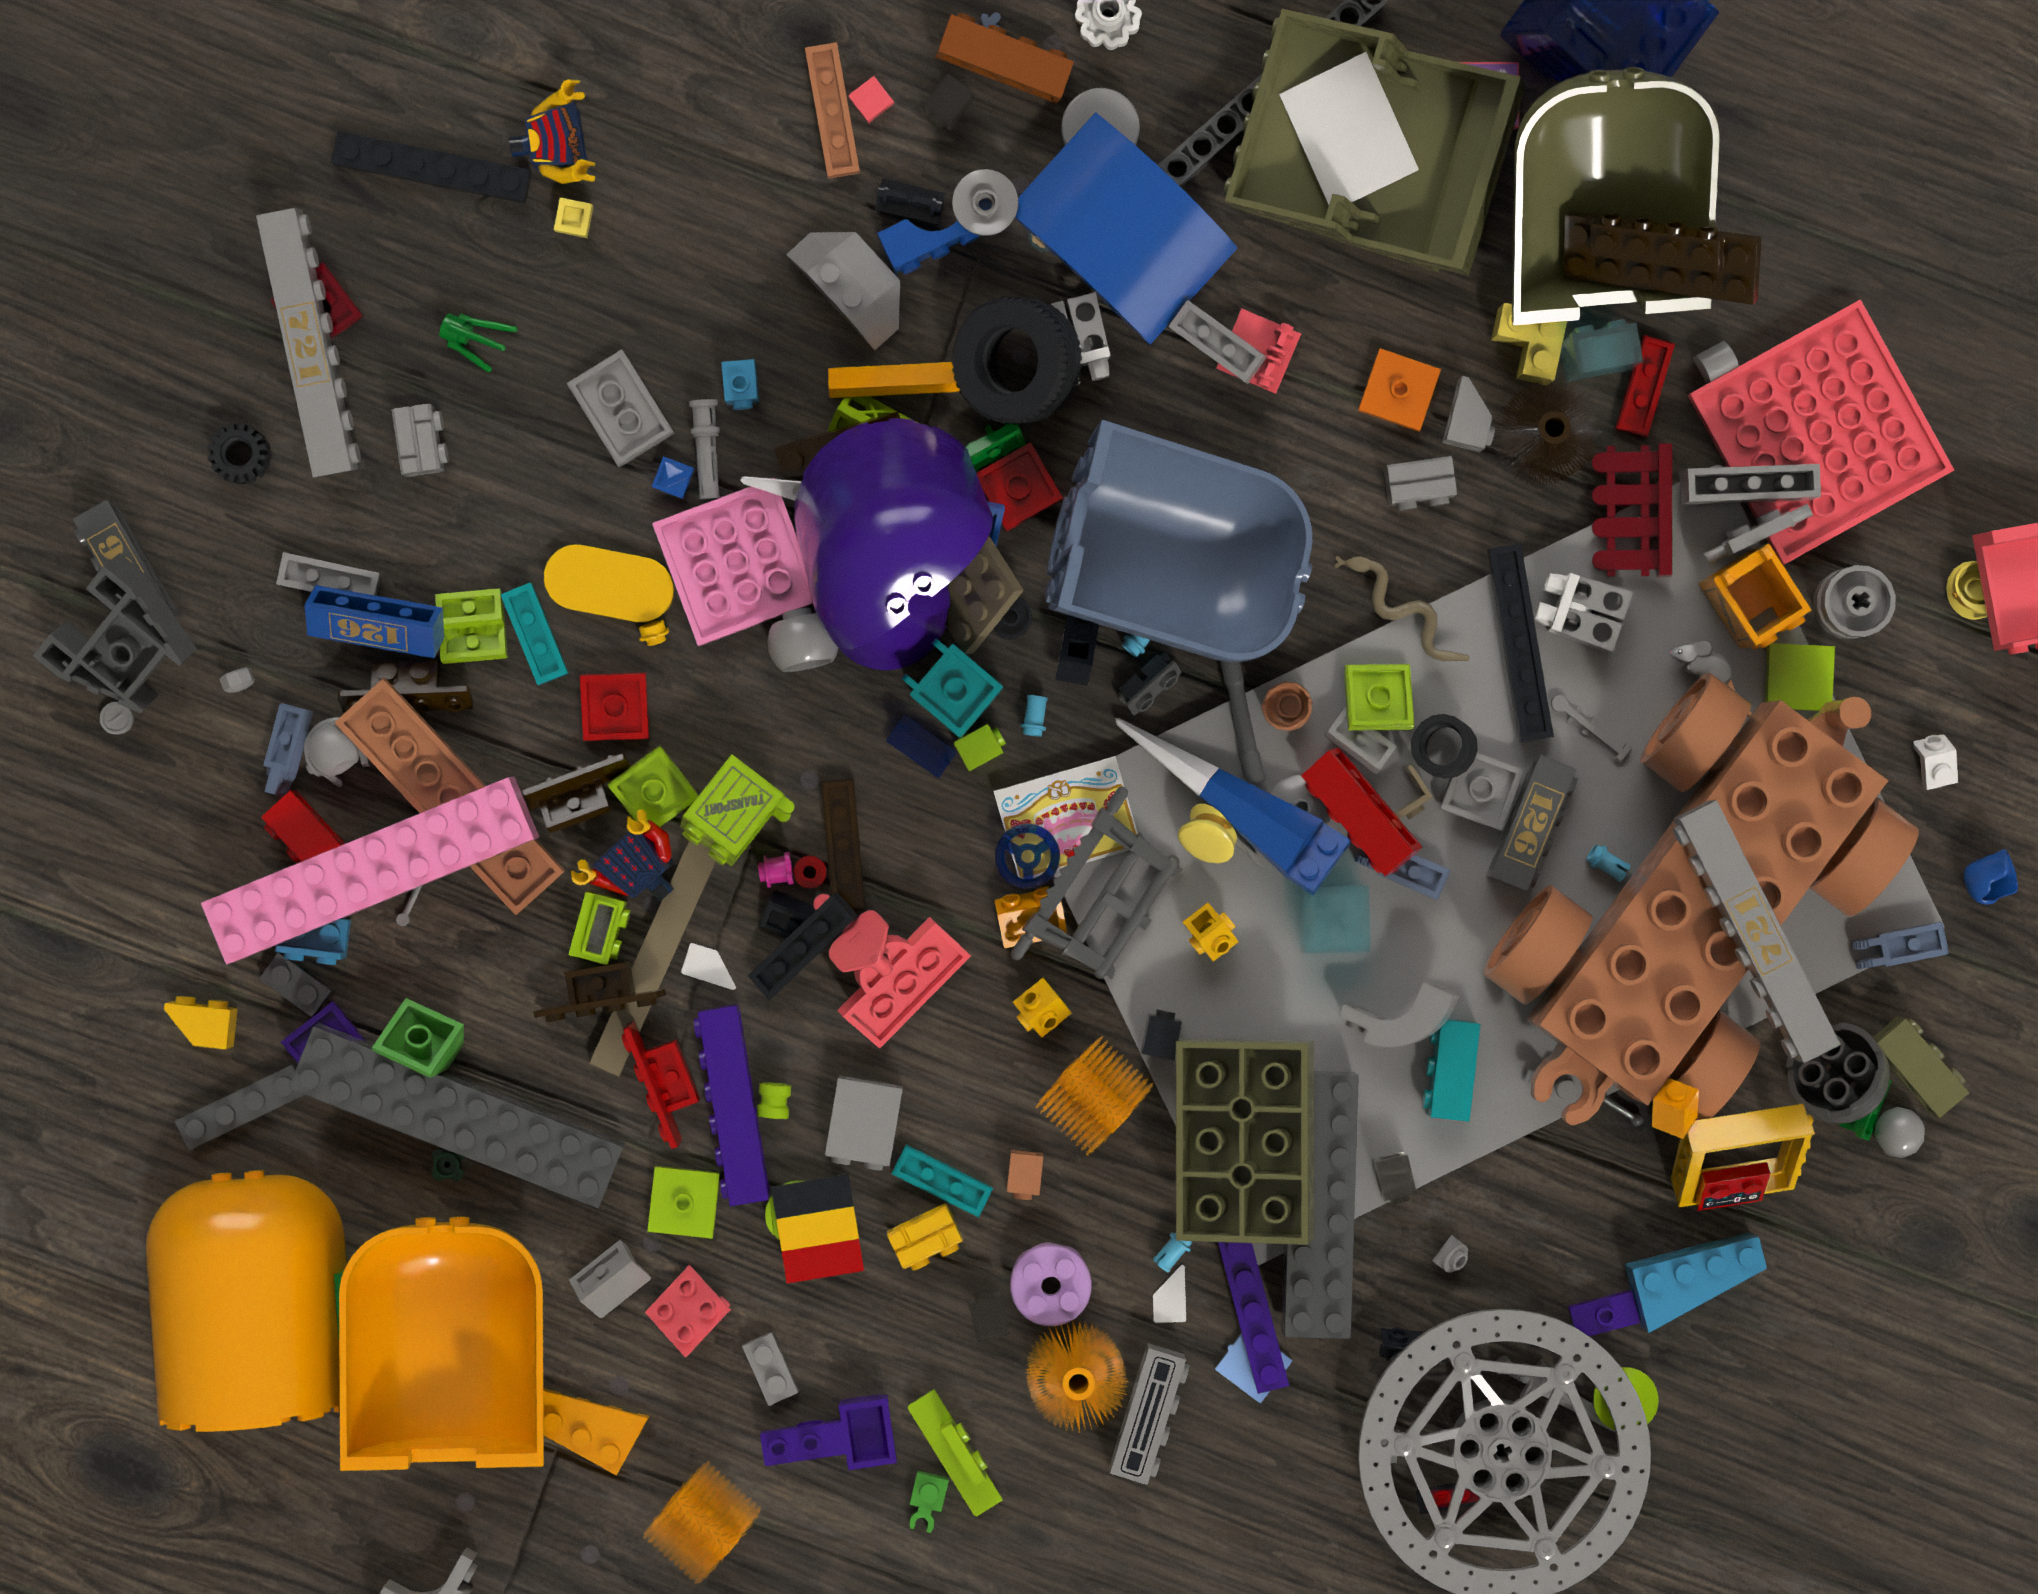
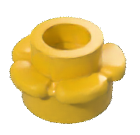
M664 620L646 623L639 627L641 636L638 639L639 641H646L648 646L660 644L666 641L665 635L669 633V628H666Z

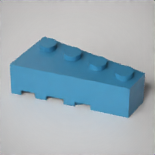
M1750 1231L1625 1264L1640 1319V1326L1648 1333L1767 1269L1759 1236Z

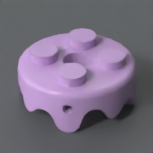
M1051 1242L1041 1243L1020 1254L1014 1264L1010 1278V1291L1018 1311L1028 1320L1043 1326H1059L1074 1320L1085 1309L1092 1290L1090 1271L1082 1256L1070 1246ZM1047 1277H1055L1060 1281V1289L1054 1294L1045 1293L1041 1287L1043 1280Z

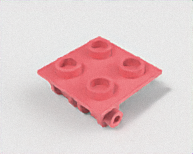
M1241 308L1232 332L1267 356L1249 383L1276 394L1301 333L1294 331V327L1286 323L1277 324ZM1218 363L1216 369L1237 377Z
M688 1265L645 1313L681 1354L687 1357L731 1310L729 1308L731 1304L723 1296L719 1297L692 1266Z

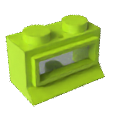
M593 891L585 892L568 955L605 965L611 964L612 959L617 960L622 946V941L617 940L621 927L626 928L631 910L626 908L628 901Z

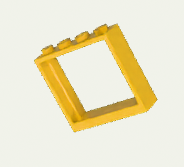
M1804 1104L1695 1120L1684 1138L1680 1139L1671 1175L1678 1207L1696 1205L1694 1199L1702 1172L1767 1162L1770 1170V1177L1764 1194L1793 1190L1798 1176H1801L1802 1164L1806 1162L1807 1149H1810L1811 1136L1815 1134L1812 1126L1813 1117L1806 1114ZM1782 1141L1777 1158L1701 1169L1705 1153Z

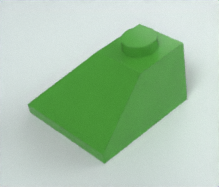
M405 998L373 1045L372 1051L432 1078L448 1070L463 1047L464 1024Z

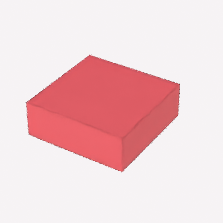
M875 76L848 95L850 101L868 124L894 104L892 98Z

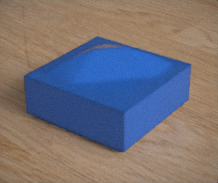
M663 456L652 488L684 499L695 469Z

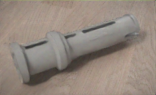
M716 399L689 401V407L692 408L693 428L690 429V433L696 440L700 500L720 498L716 454V437L719 436L720 428L716 426L715 406L718 405V400Z

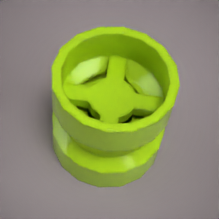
M760 1082L759 1094L761 1095V1103L757 1105L756 1116L788 1119L789 1107L786 1104L787 1098L791 1096L792 1085Z

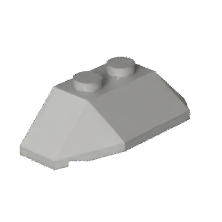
M856 232L809 233L786 254L874 351L899 330L900 280Z

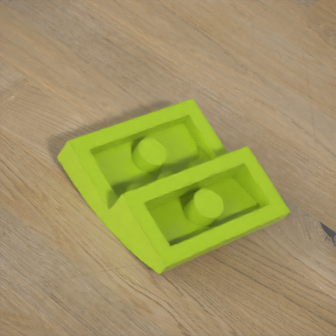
M500 588L435 594L436 606L443 607L444 639L440 646V660L442 664L508 658L504 607Z

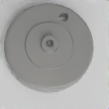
M1094 88L1084 91L1069 103L1064 112L1061 125L1064 145L1070 141L1095 112L1120 131L1133 144H1137L1140 132L1137 111L1133 104L1117 91L1107 88Z

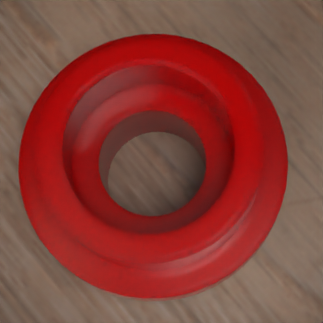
M803 857L794 867V877L802 887H818L826 878V866L818 857ZM807 866H813L816 869L814 878L809 879L804 875V869Z

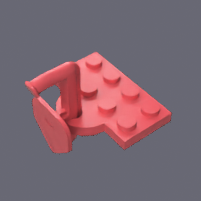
M827 894L818 895L813 903L815 910L830 896ZM869 910L862 913L832 943L829 949V958L842 972L854 971L855 980L860 986L837 1011L879 1049L971 957L931 917L906 940L898 935H887L888 923L876 911Z

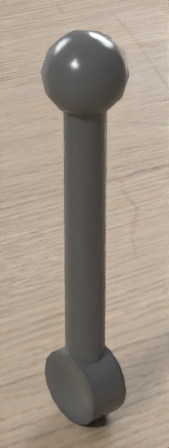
M1607 1096L1604 1097V1103L1631 1119L1633 1125L1640 1126L1643 1123V1116L1641 1114H1633Z

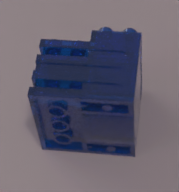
M1524 0L1502 29L1500 37L1545 78H1555L1559 83L1595 70H1624L1630 67H1638L1647 72L1672 77L1717 17L1719 11L1707 0Z

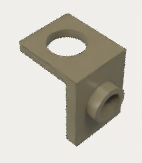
M1407 764L1403 768L1418 789L1420 795L1394 811L1399 819L1405 815L1408 819L1418 815L1425 809L1422 804L1433 797L1412 764Z

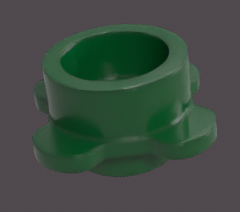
M437 1148L433 1151L432 1158L434 1162L431 1174L435 1180L440 1181L452 1178L454 1181H459L463 1178L464 1171L461 1167L464 1156L451 1151H444L442 1148ZM447 1161L451 1163L449 1168L445 1166Z

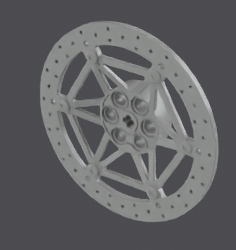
M1490 1309L1463 1314L1436 1325L1414 1339L1395 1357L1380 1377L1367 1403L1359 1435L1358 1463L1363 1494L1370 1514L1380 1533L1403 1562L1420 1576L1455 1594H1512V1592L1514 1594H1554L1582 1581L1596 1571L1614 1554L1627 1537L1639 1515L1647 1492L1650 1476L1651 1447L1646 1416L1640 1399L1625 1372L1603 1347L1579 1329L1557 1318L1520 1309ZM1454 1341H1459L1458 1347H1453ZM1488 1342H1521L1548 1349L1559 1354L1560 1359L1554 1367L1475 1359L1471 1347ZM1579 1354V1359L1574 1361L1573 1356ZM1445 1358H1449L1454 1368L1406 1432L1394 1431L1398 1414L1413 1387L1432 1367ZM1492 1371L1546 1377V1380L1516 1401L1499 1398L1480 1372ZM1582 1372L1594 1383L1609 1408L1617 1436V1455L1605 1454L1575 1387L1574 1381ZM1471 1379L1488 1398L1487 1400L1473 1405ZM1460 1381L1464 1412L1458 1418L1454 1427L1420 1435L1421 1430L1455 1384ZM1553 1389L1540 1417H1536L1526 1408L1527 1405ZM1564 1393H1567L1592 1452L1590 1454L1548 1436L1546 1429ZM1484 1414H1494L1495 1419L1491 1426H1480V1419ZM1518 1417H1525L1527 1419L1525 1428L1520 1431H1514L1512 1429L1513 1421ZM1387 1439V1444L1381 1445V1440ZM1450 1439V1456L1422 1446ZM1470 1439L1475 1441L1476 1445L1472 1452L1466 1454L1460 1452L1461 1444L1464 1441ZM1499 1444L1504 1446V1454L1502 1456H1498L1496 1453V1446ZM1539 1447L1540 1453L1536 1459L1530 1461L1525 1459L1526 1451L1529 1448ZM1557 1450L1586 1464L1551 1467L1552 1451ZM1391 1456H1402L1408 1464L1435 1527L1428 1538H1425L1414 1527L1399 1502L1391 1473ZM1418 1457L1453 1468L1458 1474L1445 1518H1442L1417 1462ZM1627 1465V1471L1623 1472L1622 1467ZM1478 1470H1487V1480L1482 1483H1475L1473 1481V1477ZM1512 1473H1519L1521 1476L1520 1482L1513 1487L1506 1486L1507 1477ZM1589 1476L1555 1525L1549 1530L1541 1494V1483L1544 1479ZM1603 1478L1615 1480L1609 1500L1596 1523L1577 1543L1563 1553H1560L1555 1543ZM1468 1488L1480 1498L1455 1522L1464 1491ZM1531 1495L1537 1531L1517 1508L1515 1501ZM1493 1502H1501L1528 1535V1539L1463 1533V1530ZM1454 1544L1534 1552L1538 1563L1522 1568L1492 1569L1462 1562L1449 1556L1448 1553ZM1430 1551H1436L1434 1556H1429ZM1551 1564H1556L1555 1569H1550Z

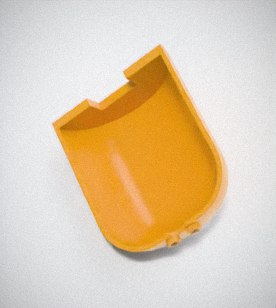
M264 1170L244 1172V1178L232 1179V1173L212 1174V1180L192 1183L172 1194L157 1210L149 1226L146 1239V1262L159 1425H167V1429L178 1431L190 1429L191 1425L196 1426V1432L233 1431L279 1426L284 1422L290 1421L293 1416H297V1421L324 1417L325 1413L331 1412L333 1407L334 1412H340V1357L334 1274L345 1270L347 1263L344 1228L339 1212L331 1199L316 1185L304 1179L289 1175L265 1176Z
M434 1217L416 1218L415 1224L386 1230L365 1242L349 1260L341 1278L339 1291L340 1471L409 1469L412 1462L476 1461V1468L543 1467V1287L538 1265L529 1250L511 1234L492 1226L470 1223L469 1217H451L449 1222H436Z

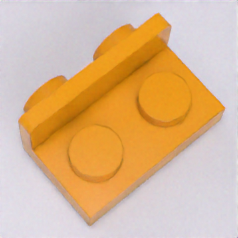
M1041 887L1034 892L1020 895L1015 893L1007 894L995 900L1004 948L1014 947L1021 935L1025 934V931L1022 930L1024 924L1033 913L1038 912L1041 907L1039 900L1048 896L1046 889L1049 887ZM1060 901L1048 922L1067 933L1062 902ZM1035 936L1032 939V943L1043 941Z

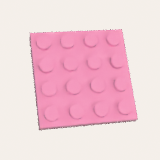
M751 486L652 523L698 646L777 618L787 611L813 604L798 538L782 496Z

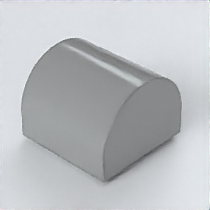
M1721 341L1693 357L1706 384L1739 367L1734 352L1725 341Z

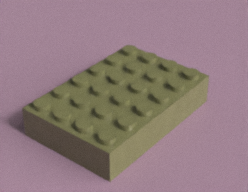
M1181 1039L1176 1041V1241L1310 1244L1314 1240V1041Z

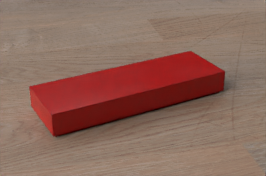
M1648 335L1641 337L1615 425L1616 430L1642 438L1648 437L1675 343Z

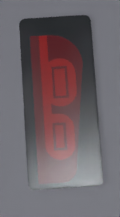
M1456 1482L1429 1487L1439 1511L1448 1510ZM1466 1488L1459 1508L1473 1506L1480 1497ZM1416 1489L1419 1513L1427 1514L1429 1512L1419 1490Z

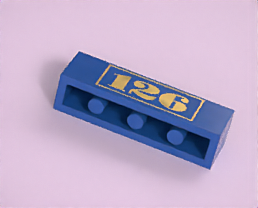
M315 585L305 603L307 636L435 658L444 639L443 607Z

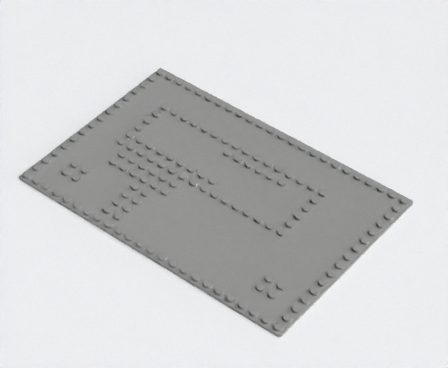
M1714 465V466H1712V467H1710V468H1719V467H1722V466H1721V465ZM1680 482L1672 486L1671 577H1658V570H1649L1648 577H1641V570H1615V577H1607V571L1597 570L1592 564V558L1596 552L1607 550V538L1596 537L1592 532V525L1524 557L1533 616L1540 602L1556 606L1559 596L1543 591L1547 576L1550 573L1564 576L1573 573L1580 577L1633 592L1625 619L1619 622L1623 625L1614 651L1609 654L1581 642L1547 631L1548 626L1534 620L1554 737L1519 742L1491 574L1430 603L1437 613V629L1433 638L1434 647L1438 650L1467 654L1470 657L1468 661L1443 662L1427 655L1421 645L1425 618L1420 613H1414L1392 621L1245 693L1256 746L1260 753L1265 781L1251 784L1271 794L1274 787L1280 781L1290 776L1302 775L1328 750L1339 747L1325 737L1324 734L1344 707L1346 708L1343 669L1345 665L1410 664L1414 728L1412 730H1376L1397 746L1382 769L1375 774L1343 749L1341 750L1393 812L1420 795L1418 789L1403 767L1405 765L1412 764L1433 797L1422 804L1425 809L1411 819H1408L1405 815L1400 820L1423 846L1415 855L1451 870L1438 900L1382 877L1375 870L1354 862L1356 855L1368 856L1362 848L1355 847L1351 842L1314 895L1288 880L1272 864L1260 867L1237 845L1234 846V855L1227 862L1218 864L1202 861L1190 854L1181 845L1178 839V831L1183 825L1190 822V812L1195 805L1207 803L1140 744L1116 755L1124 787L1128 790L1127 798L1137 832H1140L1144 840L1167 858L1171 855L1176 856L1179 859L1178 867L1183 868L1180 874L1169 878L1145 916L1152 920L1147 929L1144 930L1138 926L1113 964L1115 967L1113 978L1110 979L1107 975L1104 977L1175 1126L1176 1055L1175 1060H1169L1141 1053L1148 1013L1156 1015L1157 1009L1175 1012V1019L1182 1021L1179 1040L1314 1041V1071L1355 1072L1359 1075L1354 1219L1562 1118L1561 1114L1564 1108H1566L1565 1106L1548 1100L1546 1102H1539L1533 1099L1531 1096V1084L1524 1082L1527 1070L1536 1071L1541 1062L1552 1054L1557 1045V1042L1526 1020L1553 983L1535 1000L1524 1005L1483 974V970L1495 946L1526 905L1549 885L1554 886L1593 916L1590 928L1581 942L1582 944L1671 825L1673 818L1679 814L1710 772L1708 770L1691 788L1680 792L1640 762L1641 754L1659 724L1681 696L1696 682L1695 675H1688L1681 670L1685 663H1681L1669 655L1672 649L1680 645L1707 641L1712 645L1713 652L1724 656L1730 662L1732 667L1731 680L1734 689L1751 703L1750 712L1753 714L1760 703L1765 702L1767 646L1762 649L1759 647L1755 650L1751 647L1740 649L1698 584L1752 548L1761 546L1758 541L1738 552L1732 553L1731 557L1723 558L1711 565L1708 564L1704 556L1705 552L1720 546L1722 541L1728 539L1726 532L1743 524H1748L1749 528L1752 527L1740 503L1681 505ZM1641 505L1629 506L1615 513V518L1641 517ZM1649 505V517H1658V505ZM1649 537V550H1658V537ZM1615 538V550H1641V538ZM1770 607L1748 622L1756 632L1776 619L1777 615ZM1591 612L1592 614H1595V615H1598V616L1607 618V617H1605V616H1602V615H1599V614H1596V613ZM1800 626L1790 631L1787 629L1781 633L1780 631L1777 632L1778 639L1773 642L1778 644L1809 645ZM1284 681L1300 684L1307 689L1313 701L1312 712L1308 721L1299 729L1289 732L1277 730L1266 721L1261 709V704L1267 691ZM1557 695L1565 696L1573 710L1580 706L1582 708L1580 712L1582 717L1587 721L1595 718L1598 721L1595 725L1596 728L1622 748L1626 743L1632 746L1631 750L1617 764L1613 760L1617 753L1591 732L1586 737L1581 734L1584 727L1574 720L1568 724L1569 715L1564 711L1557 712L1552 709V698ZM1230 701L1156 736L1245 781L1241 762V749ZM1795 710L1805 719H1809L1820 712ZM1438 714L1455 716L1471 727L1477 738V753L1524 769L1502 831L1439 809L1450 778L1443 779L1425 772L1417 765L1412 756V737L1422 721ZM1747 716L1745 722L1743 723L1742 727H1743V726L1745 725V723L1748 721V719H1749L1748 716ZM1448 727L1438 729L1428 740L1426 749L1429 759L1438 765L1450 764L1458 757L1462 747V739L1454 729ZM1847 729L1843 747L1866 763L1850 729ZM1534 755H1542L1577 769L1574 777L1578 778L1572 795H1566L1562 805L1565 808V814L1558 827L1554 825L1550 838L1553 839L1552 847L1546 857H1541L1537 868L1541 869L1539 879L1534 887L1530 886L1528 891H1523L1490 878L1486 874ZM1879 793L1877 798L1884 802L1881 793ZM1299 801L1295 805L1304 811L1307 810V805L1303 801ZM1330 819L1328 826L1347 837L1348 832L1342 824ZM1596 844L1600 847L1605 845L1608 848V852L1631 865L1629 871L1624 870L1627 875L1621 882L1616 881L1615 878L1597 867L1595 869L1591 868L1590 863L1586 861L1590 850ZM1127 851L1087 862L1080 870L1064 895L1078 926ZM1909 855L1889 885L1872 903L1856 915L1846 916L1809 888L1783 922L1781 928L1814 993L1817 994L1868 969H1857L1855 961L1867 957H1880L1878 945L1858 950L1852 948V941L1876 937V934L1943 921L1911 855ZM1139 857L1114 896L1135 908L1159 870ZM1060 871L1053 872L1055 878L1061 876ZM1207 902L1219 915L1225 912L1236 926L1232 933L1239 941L1214 962L1205 952L1201 955L1196 952L1188 941L1192 935L1182 923ZM1107 906L1086 938L1089 948L1103 957L1127 918ZM1750 970L1746 972L1719 1009L1744 1029L1767 1018L1765 1011L1769 1009L1763 997L1759 998L1751 986L1750 980L1753 979ZM1423 982H1433L1460 994L1449 1019L1476 1021L1481 1024L1470 1122L1431 1118L1426 1114L1427 1109L1422 1108L1424 1089H1429L1430 1076H1426V1062L1428 1057H1433L1434 1044L1429 1043V1037L1420 1042L1400 1047L1370 1045L1363 1042L1368 1029H1365L1364 1032L1354 1030L1345 1025L1346 1019L1339 1017L1343 1004L1352 1003L1381 1017L1397 1019L1405 1015L1413 1007ZM1612 1084L1606 1091L1605 1096L1620 1089ZM1252 1243L1258 1266L1284 1253V1244Z

